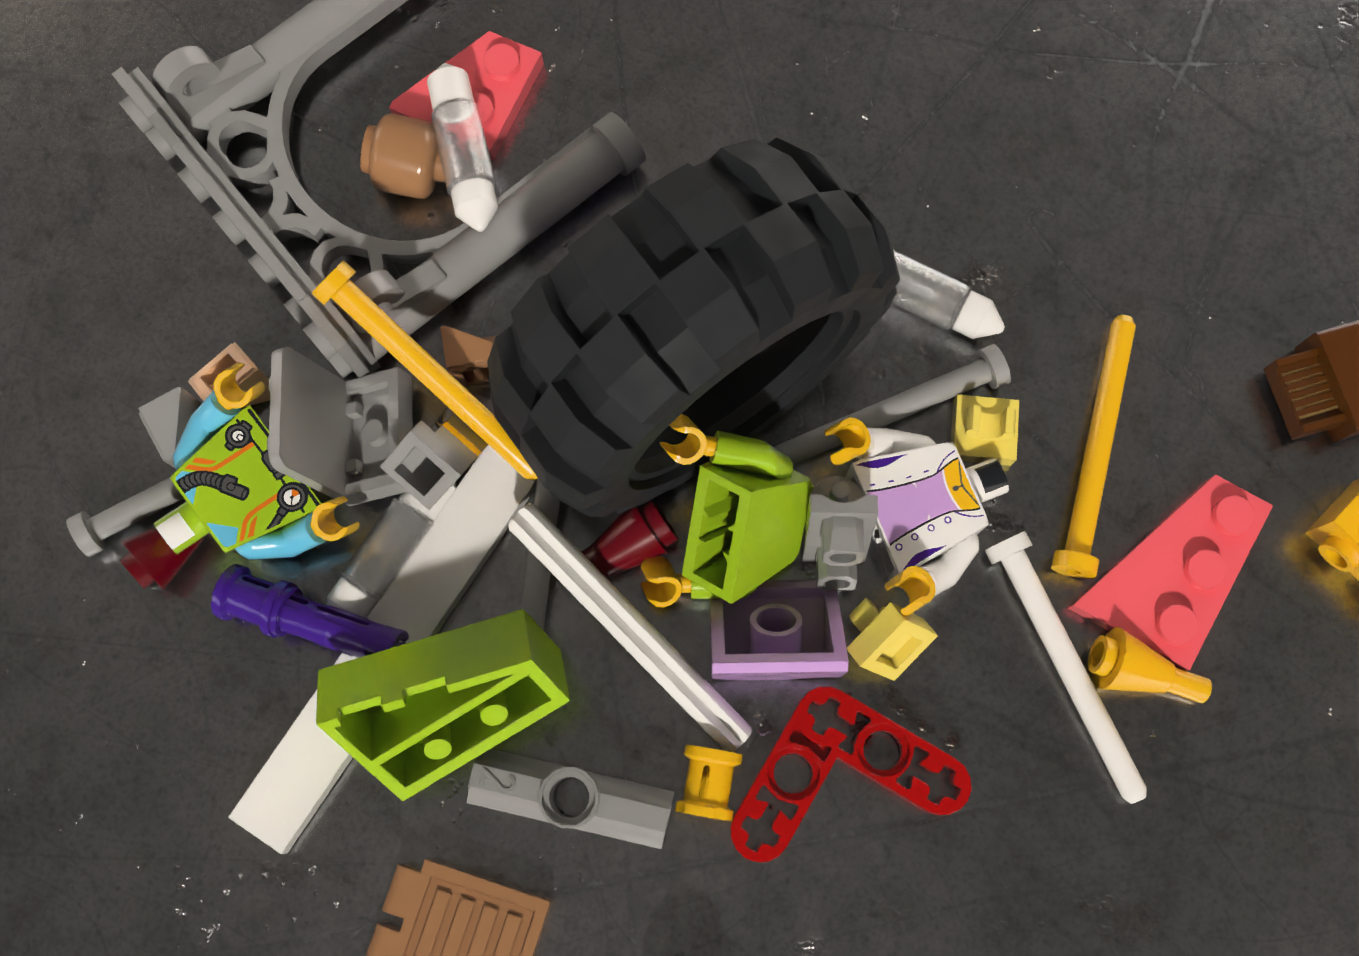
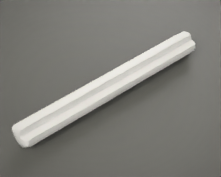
M529 503L523 506L508 522L509 530L723 750L734 752L741 747L752 733L751 726L535 504Z

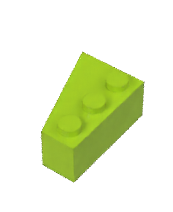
M524 609L319 669L316 725L401 801H405L568 703L570 696L561 649Z

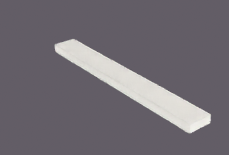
M488 445L475 460L367 618L385 626L388 625L407 631L409 639L406 643L437 635L509 529L508 522L525 506L535 491L537 479L532 481L522 477ZM342 653L334 665L356 659L357 657ZM317 690L228 817L280 854H287L353 758L316 725Z

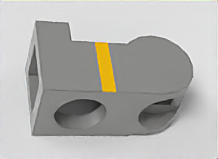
M447 407L431 427L421 420L412 428L381 464L380 468L430 510L488 444Z

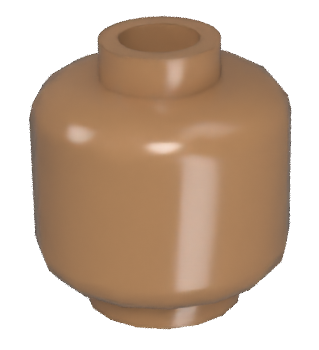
M393 113L386 114L379 120L377 126L368 125L361 148V172L369 174L372 185L381 192L416 199H426L434 191L437 181L448 182L452 167L453 147L443 145L441 129L432 121Z

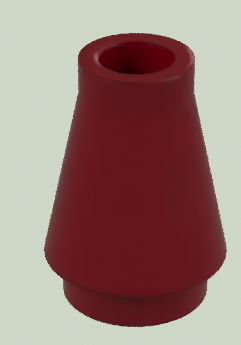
M651 499L642 505L622 512L581 553L609 579L616 574L641 565L648 558L669 554L667 547L679 538L662 510Z

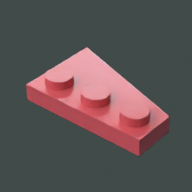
M1215 474L1200 485L1164 518L1149 535L1116 562L1101 579L1067 608L1108 632L1115 627L1122 628L1171 661L1176 668L1189 671L1273 505Z

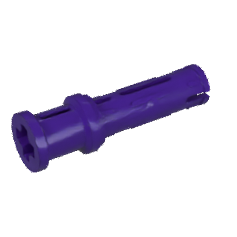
M240 564L229 566L221 574L212 593L211 610L216 618L225 621L238 618L258 625L263 635L277 638L290 634L352 657L359 658L406 644V641L409 639V634L405 630L396 629L388 625L385 626L354 613L314 601L303 596V592L295 583L285 580L276 584L252 576V571L249 567Z

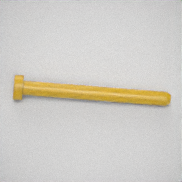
M343 260L311 293L323 305L330 299L335 301L522 477L532 481L538 479L520 451L499 424L495 415L350 280L356 271Z
M1128 315L1116 316L1110 325L1065 550H1056L1053 555L1051 569L1069 577L1093 579L1097 576L1099 559L1091 555L1136 329L1133 318Z

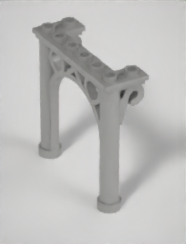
M313 0L252 45L241 48L214 62L200 47L184 46L170 52L158 63L152 75V83L138 67L128 74L122 67L112 73V76L128 94L127 97L118 102L166 161L176 154L187 167L177 173V175L200 203H203L209 197L214 199L221 210L213 215L212 218L235 246L245 239L249 242L257 253L247 261L269 288L273 289L279 283H282L293 297L283 305L343 379L353 371L359 378L374 373L381 367L377 360L388 353V351L335 301L330 299L323 305L311 294L328 276L330 266L336 259L343 255L369 258L371 272L359 278L354 284L408 335H411L618 174L627 176L646 161L645 152L629 126L618 115L609 112L497 197L498 210L482 232L476 231L466 223H463L455 229L431 238L410 241L386 240L358 232L331 217L306 193L293 166L289 146V124L294 102L300 89L316 68L408 0ZM272 93L267 117L247 111ZM251 132L267 138L265 157L259 164L253 167H237L227 157L226 149L229 142L241 133ZM207 140V150H204L201 144ZM271 184L273 188V202L269 211L260 218L236 189V186L245 189H257ZM294 202L303 215L295 213ZM306 237L320 244L314 250L310 260L309 276L281 244L282 242L290 238ZM387 263L420 264L396 280L387 269Z

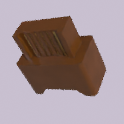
M1359 320L1313 333L1295 347V354L1276 359L1263 369L1292 440L1327 430L1333 443L1359 436Z

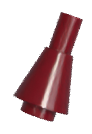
M156 527L122 541L121 543L129 553L119 559V561L143 589L155 581L164 591L204 539L201 538L179 554H176L163 539Z

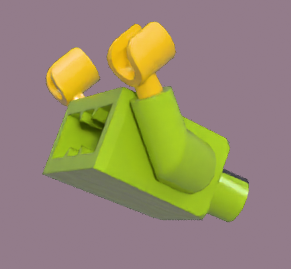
M680 414L669 426L678 432L688 433L686 439L677 445L667 442H660V445L679 464H692L703 455L710 457V463L700 465L682 574H676L671 562L667 558L662 556L651 557L641 563V569L648 581L642 582L640 585L648 601L656 607H666L673 604L681 596V593H690V599H723L732 604L739 599L752 595L762 583L794 562L799 554L809 498L814 486L809 477L793 470V463L788 456L767 442L718 430L714 437L708 436L688 416Z

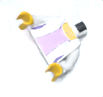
M849 417L824 431L825 436H837L844 446V449L830 455V460L834 465H841L854 458L861 459L851 464L846 478L856 482L864 496H878V517L871 539L889 579L885 584V589L888 591L897 586L902 588L909 597V605L900 610L902 615L908 616L929 603L934 596L957 583L979 551L977 534L989 525L981 503L1008 493V480L1001 464L995 458L965 469L957 448L953 443L936 444L926 435L888 428L866 427L857 418Z

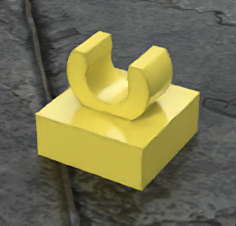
M957 394L952 406L950 443L955 445L962 461L981 463L995 458L1001 465L1011 466L1017 460L1019 400Z
M865 598L849 615L850 620L861 633L847 647V650L860 667L895 681L938 635L924 618L914 613L904 616L900 612L903 608L892 602L878 610L870 599Z

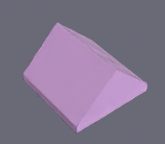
M771 580L762 583L752 595L739 599L732 604L723 599H710L711 681L839 679L848 672L849 660L837 590L817 589L816 580Z

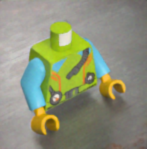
M238 362L217 375L214 381V390L190 416L173 454V462L177 471L170 477V480L186 502L154 522L156 529L176 554H179L210 533L225 553L236 550L248 560L295 557L326 541L339 540L359 529V521L343 527L337 523L334 517V509L336 506L347 502L348 499L346 497L340 496L321 503L309 486L276 471L270 464L267 450L269 430L250 405L241 410V407L263 394L265 385L261 381L247 392L241 390L235 379L237 372L245 366L242 362Z

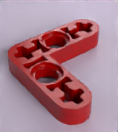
M831 686L817 687L806 693L798 702L736 810L730 825V836L735 849L746 859L754 862H769L779 857L787 848L836 759L920 810L933 815H950L960 810L969 799L972 789L971 778L965 766L956 758L852 696ZM828 699L834 701L838 705L834 715L849 726L855 724L856 714L867 720V723L854 735L850 754L839 748V744L847 738V735L831 727L825 729L822 734H818L812 729L815 718L807 712L811 703L822 706ZM883 731L891 734L899 745L900 754L898 760L893 767L887 770L873 768L864 756L863 747L865 741L874 732ZM914 748L924 754L917 761L916 766L929 773H939L943 767L950 771L947 782L955 788L951 798L939 796L934 803L927 798L930 793V786L915 776H908L906 788L897 783L896 779L910 766ZM787 754L802 756L811 768L809 784L798 793L783 791L774 779V768L777 761ZM764 785L776 799L795 804L796 809L790 819L781 810H778L770 826L772 831L778 834L776 842L772 846L762 842L756 850H753L745 845L749 834L741 826L747 816L758 820L768 806V802L756 799V795Z

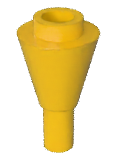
M1120 627L1113 628L1106 636H1099L1094 641L1089 652L1088 669L1093 673V681L1098 689L1150 693L1170 692L1199 703L1206 702L1212 691L1210 679L1176 668L1171 661Z

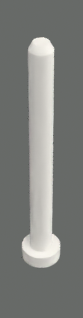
M1026 531L986 549L985 552L991 564L999 561L1002 562L1121 797L1130 804L1146 798L1147 787L1024 550L1032 546Z

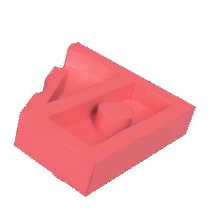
M488 31L445 62L462 68L468 73L476 111L471 118L461 123L446 124L439 122L434 117L427 85L429 75L395 98L389 109L393 114L432 121L441 129L443 140L494 161L544 62L542 52Z

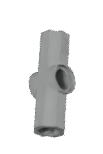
M491 748L478 756L473 764L466 803L551 823L559 828L577 829L662 850L675 791ZM568 778L581 780L589 792V803L586 809L576 817H568L562 814L554 801L558 785Z

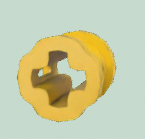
M685 744L684 755L689 758L683 799L676 801L674 811L732 821L734 811L728 807L734 767L741 765L743 754Z

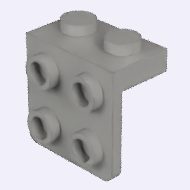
M291 347L274 350L271 356V376L269 378L270 417L269 435L267 438L268 456L272 467L276 471L333 499L340 496L346 497L348 501L344 504L348 506L408 492L383 471L380 466L413 428L412 376L401 368L394 367L350 381H344Z

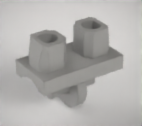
M833 476L823 479L813 488L809 498L802 540V562H816L817 589L854 590L856 588L857 564L865 563L878 517V496H864L860 486L846 477Z

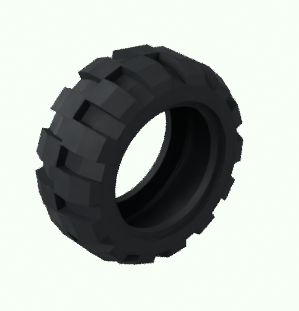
M776 137L767 144L756 138L722 147L709 160L692 166L686 163L645 187L642 195L613 216L607 214L567 248L569 253L548 274L536 279L511 310L513 322L510 327L495 337L487 360L490 375L488 381L495 418L540 482L549 490L553 497L591 517H604L614 511L622 513L642 505L699 474L700 465L710 463V457L703 455L692 464H679L660 445V442L677 445L686 439L688 433L678 432L669 426L680 414L688 416L708 436L714 437L718 430L753 438L822 382L866 338L872 326L887 312L897 295L896 285L901 281L887 231L831 161Z

